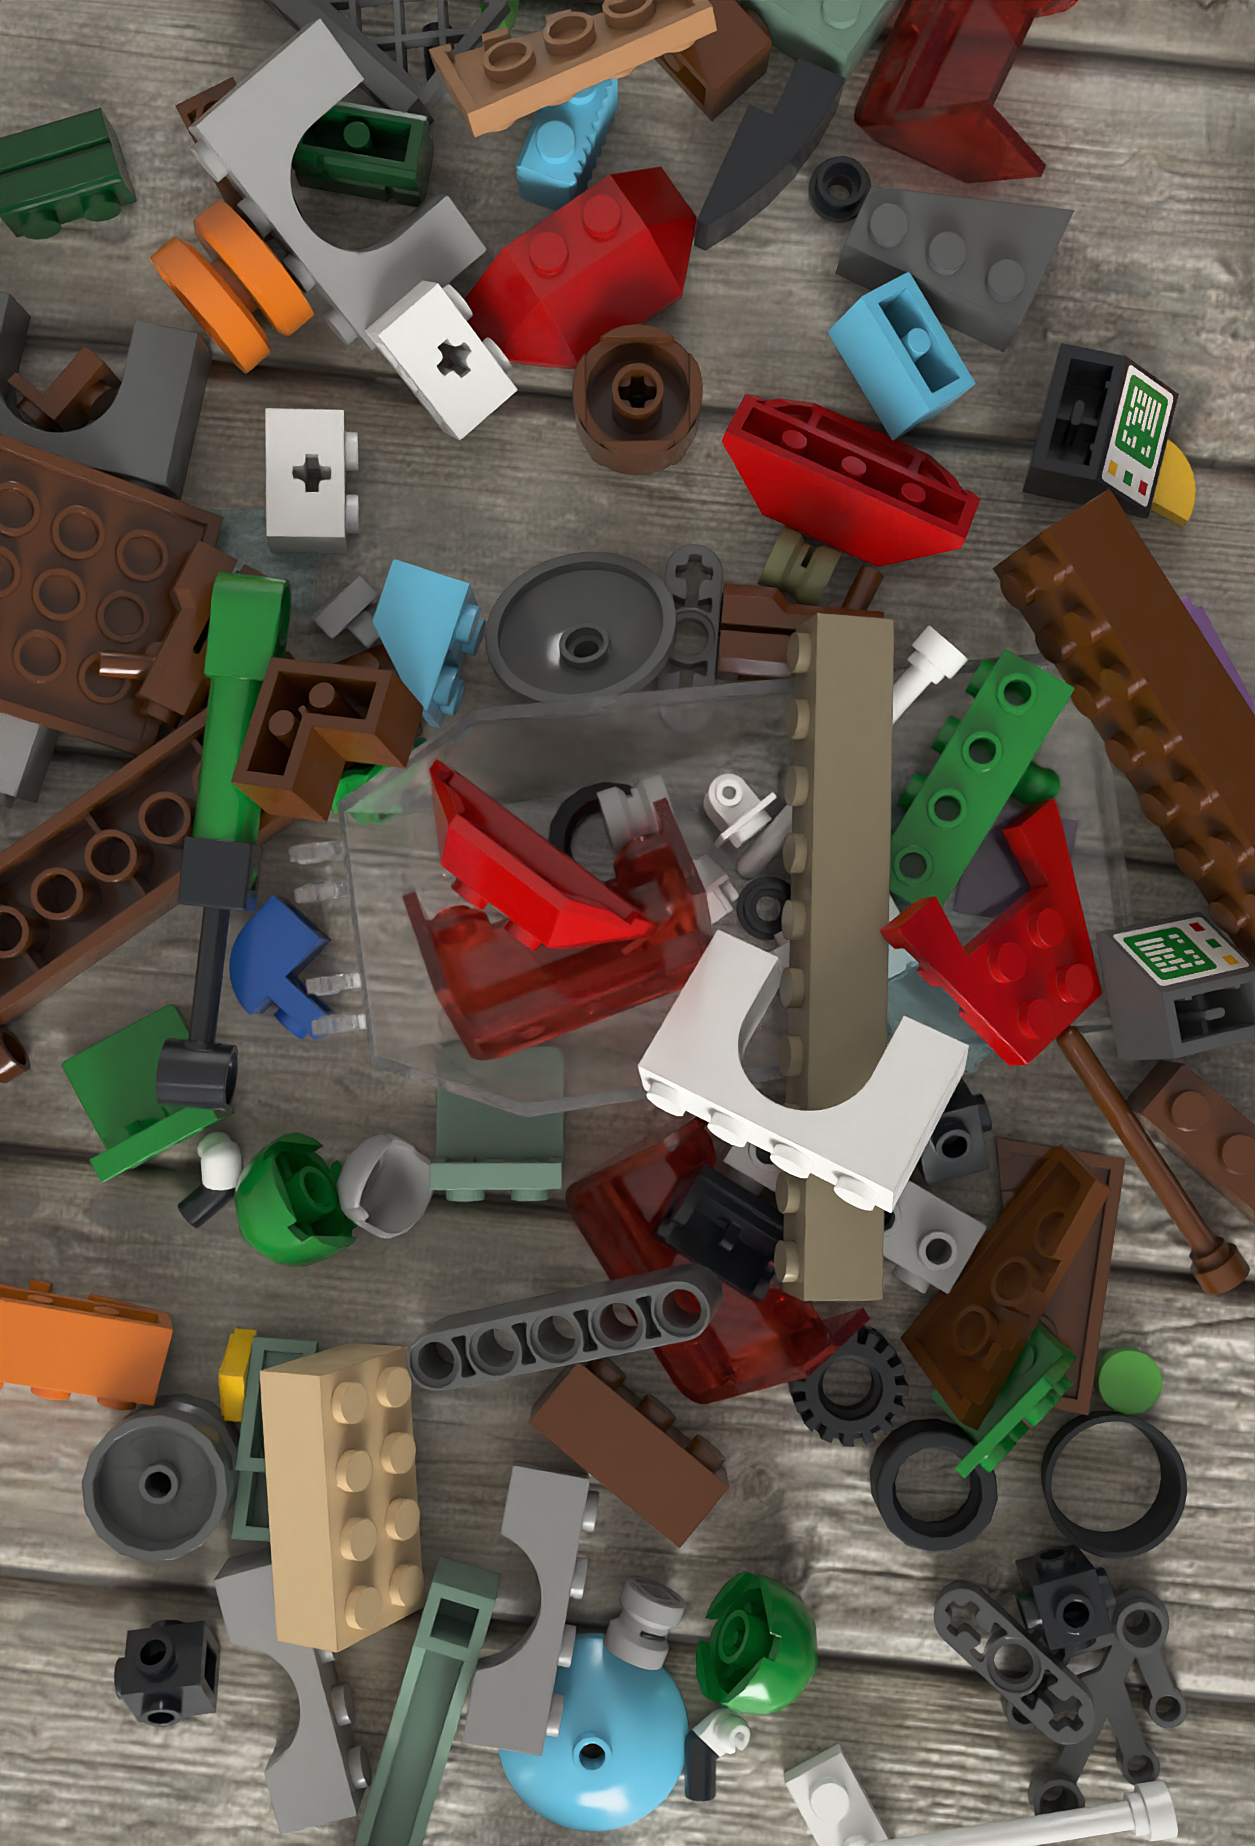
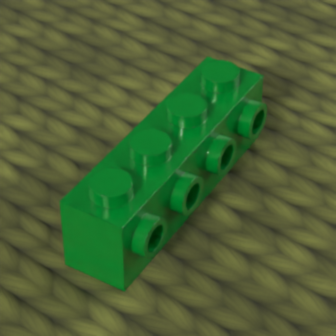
M1004 649L996 664L984 658L965 690V693L975 698L962 721L953 715L949 716L931 747L932 750L938 752L941 756L928 777L918 771L915 773L897 805L906 809L907 812L894 833L891 831V892L911 904L917 899L936 896L941 907L944 906L1073 693L1074 687L1007 649Z

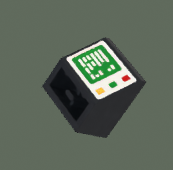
M1061 343L1051 374L1022 492L1084 505L1107 489H1110L1125 514L1147 519L1150 514L1179 394L1127 356Z

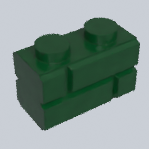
M337 102L306 130L297 144L291 166L295 170L299 185L301 187L385 202L393 198L396 199L397 204L418 207L426 200L434 157V144L430 134L427 116L350 102Z
M101 108L0 138V218L17 238L25 236L33 240L47 239L61 231V224L84 217L94 222L107 221L121 213V206L136 202L137 199L125 166L126 163L119 139Z

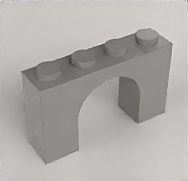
M319 18L305 25L188 127L189 131L198 141L190 149L215 181L219 182L226 176L241 195L243 200L236 207L250 227L262 239L270 233L287 255L280 261L286 267L297 286L305 293L314 288L329 309L322 316L340 340L347 346L355 340L359 346L373 350L376 345L365 332L369 326L422 280L439 283L441 288H444L487 249L448 195H431L380 240L355 250H342L328 244L319 238L305 223L297 209L291 189V164L297 144L314 122L364 80Z

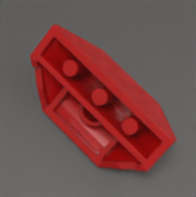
M661 166L609 174L501 250L464 298L473 313V316L467 322L481 341L487 337L490 338L502 350L510 364L514 362L537 367L576 369L584 353L586 355L600 341V337L610 330L625 325H644L682 299L697 216Z
M745 394L722 439L725 449L762 515L878 567L960 549L966 540L981 500L971 490L962 489L956 478L928 453L897 439L892 441L888 435L813 402L781 398L764 401L758 395Z
M436 759L429 768L440 864L457 877L450 887L480 910H484L487 904L491 903L504 913L509 919L503 928L519 942L533 951H536L541 943L548 948L560 950L652 937L659 929V924L453 767Z

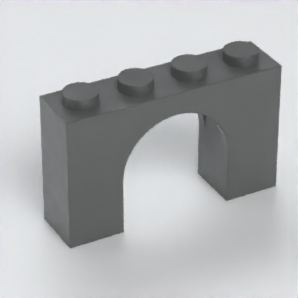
M0 291V434L165 496L181 500L213 354L199 333L135 320L122 383L110 408L95 422L81 429L62 433L46 432L25 423L20 410L16 407L18 404L16 389L7 382L15 371L19 373L31 316L10 293Z

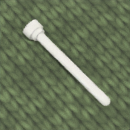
M930 625L912 643L911 646L916 650L907 659L912 664L893 685V724L931 681L937 685L945 675L951 680L968 661L960 651ZM786 805L739 858L737 870L741 876L748 879L757 877L783 848L787 834L792 832V806Z
M1162 1780L1135 1784L1134 1792L1124 1793V1801L870 1842L864 1846H1034L1131 1830L1134 1836L1145 1835L1147 1840L1151 1842L1177 1837L1178 1829L1169 1791Z

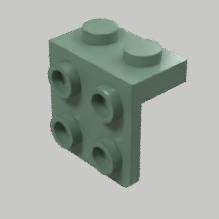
M447 1054L442 1056L436 1065V1158L429 1163V1190H446V1200L449 1201L484 1200L485 1190H511V1200L542 1201L550 1199V1189H562L564 1183L563 1060L556 1054Z

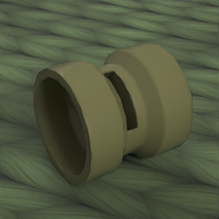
M784 526L757 584L763 587L778 588L779 590L784 589L795 595L797 603L817 606L842 552L825 544L814 547L804 541L802 533Z

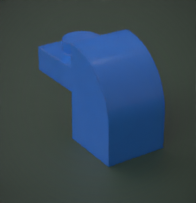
M273 895L238 934L229 962L232 988L239 1003L249 1015L263 1014L275 1002L280 1008L274 1013V1016L293 1035L301 1040L307 1034L314 1040L326 1038L343 1019L297 976L331 939L286 897Z

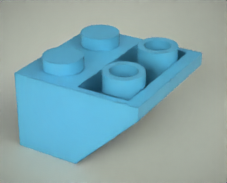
M393 559L372 623L402 682L423 705V718L429 725L441 728L445 715L455 716L460 707L466 686V680L459 678L460 670L466 654L476 655L483 638L486 620L480 618L481 607L478 606L469 583Z

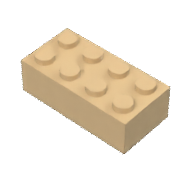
M346 1343L259 1371L276 1638L279 1642L338 1653L425 1607V1579L422 1571L419 1526L420 1509L418 1506L415 1466L416 1446L413 1436L411 1406L412 1384L407 1369L406 1356L408 1347Z

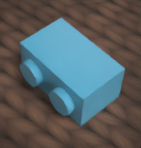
M910 272L861 296L827 331L892 441L939 415L976 384Z

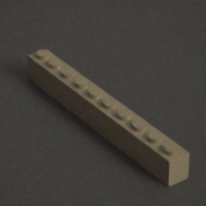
M816 613L796 627V632L791 635L788 644L787 665L789 671L795 673V699L790 700L787 708L786 733L789 739H794L793 765L789 766L784 783L785 801L788 806H792V832L787 834L784 841L783 865L785 871L791 873V900H786L783 906L781 926L784 939L790 940L789 967L784 968L780 981L781 1002L783 1007L788 1008V1035H784L780 1041L779 1067L782 1075L787 1076L786 1103H782L781 1106L801 1111L823 1110L849 1100L869 1081L887 1048L889 943L884 939L880 930L889 923L894 619ZM786 1171L780 1172L776 1182V1202L778 1210L784 1213V1238L777 1242L774 1266L778 1281L783 1282L782 1291L803 1301L883 1300L884 1209L876 1205L870 1211L858 1208L839 1197L834 1191V1184L812 1173L809 1174L808 1178H800Z

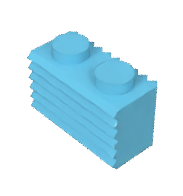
M618 79L604 80L577 92L572 99L563 104L548 105L535 112L515 165L517 168L516 173L518 174L519 195L523 199L557 211L588 189L587 181L592 179V169L596 168V158L601 156L600 146L605 145V135L609 133V123L614 122V112L618 110Z

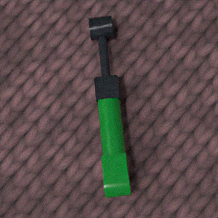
M219 572L213 586L204 675L211 679L193 837L185 836L177 899L181 905L204 908L189 1038H167L159 1057L156 1075L157 1102L162 1105L228 1112L234 1098L239 1064L238 1048L236 1045L222 1044L215 1041L230 910L254 912L256 910L263 847L257 845L261 807L231 783L270 659L271 657L285 659L291 615V584L287 579Z

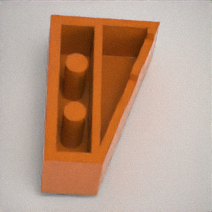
M37 1279L30 1281L29 1289L0 1283V1389L3 1388L4 1383L29 1386L33 1394L52 1400L69 1399L71 1393L97 1397V1402L102 1406L116 1410H133L136 1408L137 1403L154 1406L173 1333V1326L168 1312L93 1293L88 1296V1300L51 1293L53 1283Z

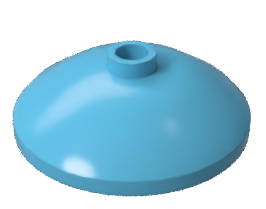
M602 1633L575 1635L570 1667L557 1666L553 1693L564 1694L563 1711L558 1737L545 1735L542 1756L499 1749L505 1774L519 1797L532 1810L545 1819L560 1826L581 1831H605L623 1827L639 1820L655 1809L673 1789L685 1763V1738L689 1733L687 1710L683 1696L675 1679L663 1664L658 1670H648L623 1661L603 1644L605 1634ZM594 1743L601 1746L604 1752L598 1758H588L582 1754L581 1749L587 1744Z

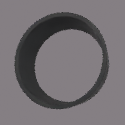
M1113 1411L1089 1412V1415L1082 1414L1068 1421L1055 1433L1047 1445L1043 1456L1041 1482L1051 1517L1061 1533L1071 1543L1085 1552L1110 1559L1130 1558L1141 1555L1162 1543L1171 1534L1181 1518L1187 1497V1478L1184 1464L1172 1442L1156 1427L1145 1421ZM1106 1422L1130 1423L1143 1432L1157 1453L1160 1463L1161 1480L1156 1499L1142 1518L1123 1529L1101 1532L1083 1528L1069 1520L1059 1510L1052 1498L1051 1481L1056 1461L1067 1443L1083 1430Z

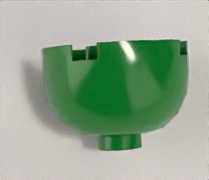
M298 1132L284 1134L258 1152L242 1170L236 1183L234 1195L237 1221L244 1240L274 1263L288 1267H306L319 1263L353 1245L358 1238L352 1237V1230L358 1227V1225L344 1214L340 1206L336 1183L342 1168L341 1163L336 1160L329 1169L323 1158L315 1153L323 1145L316 1139Z
M741 1572L725 1583L710 1604L705 1618L710 1620L718 1619L711 1631L709 1643L701 1639L698 1640L696 1677L701 1692L707 1699L719 1703L724 1708L734 1712L759 1715L781 1711L801 1694L817 1669V1632L812 1614L799 1595L765 1575L758 1574L756 1576L749 1572Z

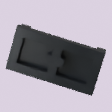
M706 1163L680 1176L650 1236L693 1264L708 1267L718 1276L720 1281L754 1303L763 1301L771 1286L779 1290L783 1286V1282H779L776 1277L774 1254L777 1242L784 1238V1214Z

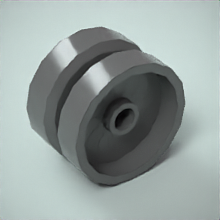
M185 1393L157 1396L154 1406L142 1404L133 1409L104 1436L92 1451L82 1479L84 1511L98 1537L119 1554L145 1562L178 1559L201 1546L236 1501L240 1471L235 1470L240 1433L234 1422L224 1421V1416H221V1409L211 1401Z

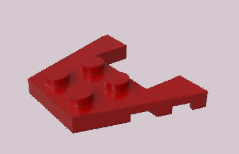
M1054 798L1032 804L1001 830L1030 885V889L964 947H962L936 896L917 899L880 930L884 939L894 949L904 948L919 963L916 972L931 987L941 986L960 1005L957 1012L959 1016L1009 1066L1028 1065L1103 994L1058 805Z

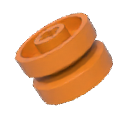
M218 198L193 220L195 235L213 260L211 263L189 242L175 236L149 258V261L204 331L231 361L247 374L271 353L270 341L253 317L252 313L254 311L276 333L287 337L291 336L314 316L310 304L291 278L288 270L268 244L226 202Z

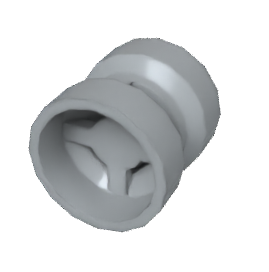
M660 773L641 778L637 787L630 789V795H625L624 791L617 787L596 792L615 855L634 850L639 842L638 836L643 835L645 839L653 838L659 842L679 836L673 808Z
M631 1576L627 1578L620 1595V1602L622 1604L620 1615L610 1620L603 1638V1644L616 1657L629 1664L648 1670H658L662 1667L669 1650V1643L666 1639L669 1630L679 1625L686 1602L680 1595L663 1584L651 1579Z

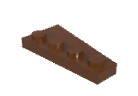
M995 1136L1003 1213L1058 1146ZM1068 1148L1075 1152L1112 1190L1039 1321L1078 1358L1065 1373L1074 1384L1064 1393L1052 1409L1089 1415L1126 1158Z
M1062 1144L1057 1147L977 1244L949 1294L939 1290L900 1338L959 1422L977 1431L1112 1190L1075 1152Z

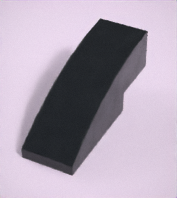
M798 58L773 115L754 106H748L697 218L694 246L706 251L738 231L765 209L796 177L819 145L838 109L845 82L844 77Z

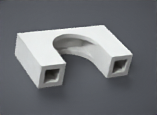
M717 930L638 1064L644 1090L648 1092L646 1094L647 1098L657 1107L670 1114L683 1116L686 1110L708 1121L707 1126L709 1130L732 1145L744 1147L748 1141L772 1153L770 1155L771 1161L794 1176L808 1178L809 1174L812 1173L834 1184L835 1193L846 1202L858 1208L870 1211L876 1205L892 1213L965 1071L969 1045L903 1016L874 1073L855 1096L840 1105L816 1111L795 1110L776 1104L767 1099L751 1084L742 1068V1059L753 1032L780 986L779 959L766 951Z

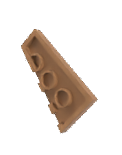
M604 0L602 6L603 13L590 16L584 12H571V9L546 15V26L540 31L511 38L508 27L481 34L484 47L454 55L451 43L429 49L437 75L476 138L487 132H498L507 129L516 119L548 105L563 104L572 99L577 92L604 80L624 77L630 74L636 66L665 53L680 52L689 48L697 39L717 31L713 6L708 0Z

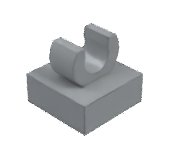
M353 573L309 618L331 639L335 638L346 627L363 645L369 648L379 638V635L372 623L374 617L364 608L378 593L360 575Z

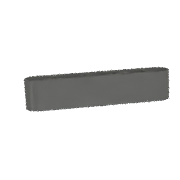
M683 1264L448 1315L435 1322L410 1345L406 1356L407 1369L411 1378L420 1387L429 1391H444L687 1341L699 1336L719 1310L723 1299L722 1284L718 1276L708 1267L700 1264ZM685 1289L692 1292L701 1304V1312L690 1313L684 1311L674 1298V1290ZM613 1303L628 1305L635 1312L638 1325L628 1326L619 1321L614 1314ZM553 1316H560L569 1321L575 1330V1338H566L556 1331L553 1324ZM494 1329L504 1331L511 1337L514 1351L506 1350L497 1343L494 1337ZM436 1342L446 1345L451 1350L454 1356V1363L445 1361L439 1355L436 1349Z

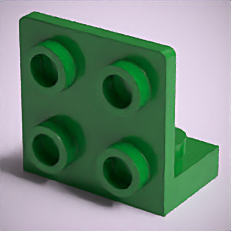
M174 1004L160 1008L72 1056L62 1064L67 1078L106 1148V1151L89 1159L101 1183L125 1174L235 1113L232 1106L226 1112L162 1105L157 1102L156 1075L164 1042L167 1038H189L190 1028L179 1008Z
M1038 1321L978 1431L959 1422L937 1389L930 1395L977 1443L954 1468L963 1478L978 1464L990 1473L1030 1429L1021 1419L1024 1417L1031 1425L1035 1426L1074 1384L1065 1373L1078 1358L1040 1321Z

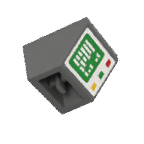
M1201 912L1188 913L1095 933L1119 1061L1176 1059L1255 1038V965Z

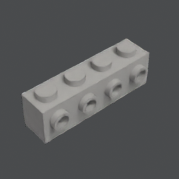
M759 1091L767 1099L773 1101L776 1104L781 1105V1103H779L778 1101ZM748 1141L744 1147H738L727 1142L720 1154L723 1162L731 1166L726 1176L758 1196L764 1186L776 1192L777 1177L780 1172H785L771 1161L770 1155L772 1153ZM909 1179L892 1213L884 1210L883 1256L897 1264L892 1274L909 1286L925 1294L932 1284L949 1294L987 1226L975 1217Z

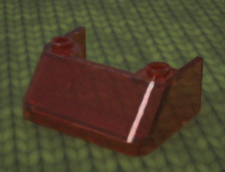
M905 0L854 110L855 123L874 142L963 183L970 184L1041 177L1047 165L993 105L1034 18L1065 12L1073 7L1078 0Z
M666 798L653 802L659 835L646 834L628 841L622 847L621 853L613 863L615 878L604 881L611 889L660 925L652 937L560 950L548 948L541 943L537 950L533 951L503 928L509 917L491 924L488 915L484 911L471 909L466 905H456L440 911L433 920H430L415 891L402 896L434 993L472 1059L485 1061L513 1054L684 988L714 935L706 890Z
M690 1112L685 1113L683 1116L673 1119L592 1169L567 1188L565 1199L568 1211L610 1280L683 1264H693L651 1237L650 1234L679 1177L704 1163L714 1168L716 1154L713 1141L709 1133L704 1129L708 1125V1121ZM720 1281L723 1289V1299L719 1310L705 1330L699 1336L690 1340L653 1347L652 1349L673 1384L685 1397L698 1404H709L809 1377L870 1320V1317L864 1308H860L821 1320L814 1309L812 1301L800 1300L782 1291V1287L777 1290L771 1286L763 1301L754 1303ZM685 1289L674 1290V1298L684 1311L690 1313L701 1312V1304L692 1292ZM626 1305L627 1309L629 1310L630 1314L632 1315V1317L638 1325V1320L635 1312L628 1305Z

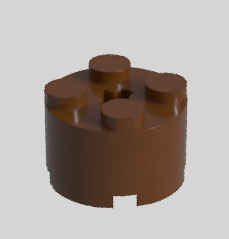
M632 324L614 328L601 336L600 341L586 355L584 353L574 373L572 391L577 432L592 460L601 466L628 475H647L680 462L695 438L703 397L701 371L692 354L688 353L674 340V336L665 330L643 324ZM632 395L643 396L645 404L643 408L631 407Z

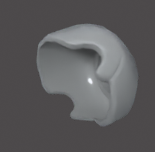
M391 1133L375 1134L363 1140L344 1160L336 1183L341 1210L356 1225L380 1238L389 1239L406 1233L423 1216L432 1197L433 1190H429V1163L432 1160L420 1153L412 1142Z

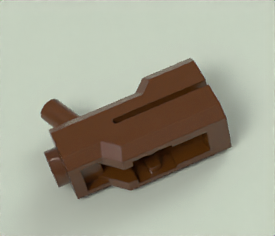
M199 540L193 546L170 591V596L177 613L163 641L151 643L144 654L100 650L98 675L142 680L135 694L137 698L144 701L140 712L173 729L177 728L180 720L187 722L198 714L210 690L211 679L204 675L209 625L195 653L193 648L210 617L211 599L216 576L219 572L232 573L238 561ZM246 564L242 566L240 571L237 570L235 572L237 574L268 577Z
M862 565L844 601H832L826 607L790 604L778 588L724 584L720 607L718 632L720 640H718L715 679L795 686V673H791L787 665V649L791 635L796 632V627L816 613L884 618V612L867 610L884 576L879 571Z

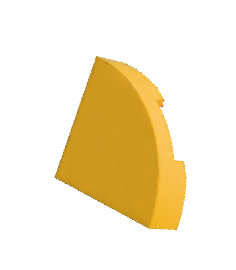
M1167 440L1151 510L1183 526L1188 522L1194 508L1196 498L1195 479L1185 455L1174 443Z
M235 1328L234 1333L230 1335L218 1373L221 1416H224V1421L242 1422L253 1336L257 1337V1330Z

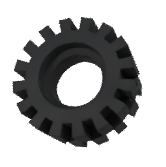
M841 1320L830 1321L831 1327L822 1330L820 1326H817L810 1331L812 1337L807 1342L801 1339L795 1347L797 1355L795 1359L790 1358L788 1366L790 1372V1380H788L789 1392L797 1413L802 1417L804 1424L811 1432L816 1430L822 1440L832 1443L833 1438L839 1439L842 1446L854 1447V1440L862 1438L864 1444L867 1445L876 1441L873 1434L882 1429L886 1435L894 1428L891 1423L894 1415L902 1417L906 1408L902 1403L903 1396H908L909 1385L904 1378V1374H907L890 1342L876 1329L872 1328L870 1330L862 1322L852 1320L851 1325H844ZM842 1359L858 1360L865 1364L871 1373V1387L868 1394L863 1400L854 1405H838L828 1399L823 1391V1378L827 1369L833 1363Z

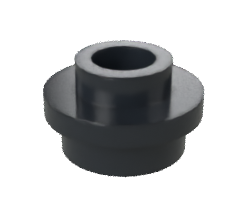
M847 156L830 158L822 162L814 170L810 178L808 187L810 204L819 216L828 221L837 223L851 221L858 216L870 191L871 180L865 168L857 160ZM834 185H841L849 191L850 196L844 200L836 199L829 194L828 189Z
M761 877L747 884L741 891L736 904L737 918L742 928L757 939L776 940L774 935L782 931L781 918L783 906L786 900H791V885L776 877ZM762 897H771L779 905V914L772 921L761 919L756 912L757 902Z

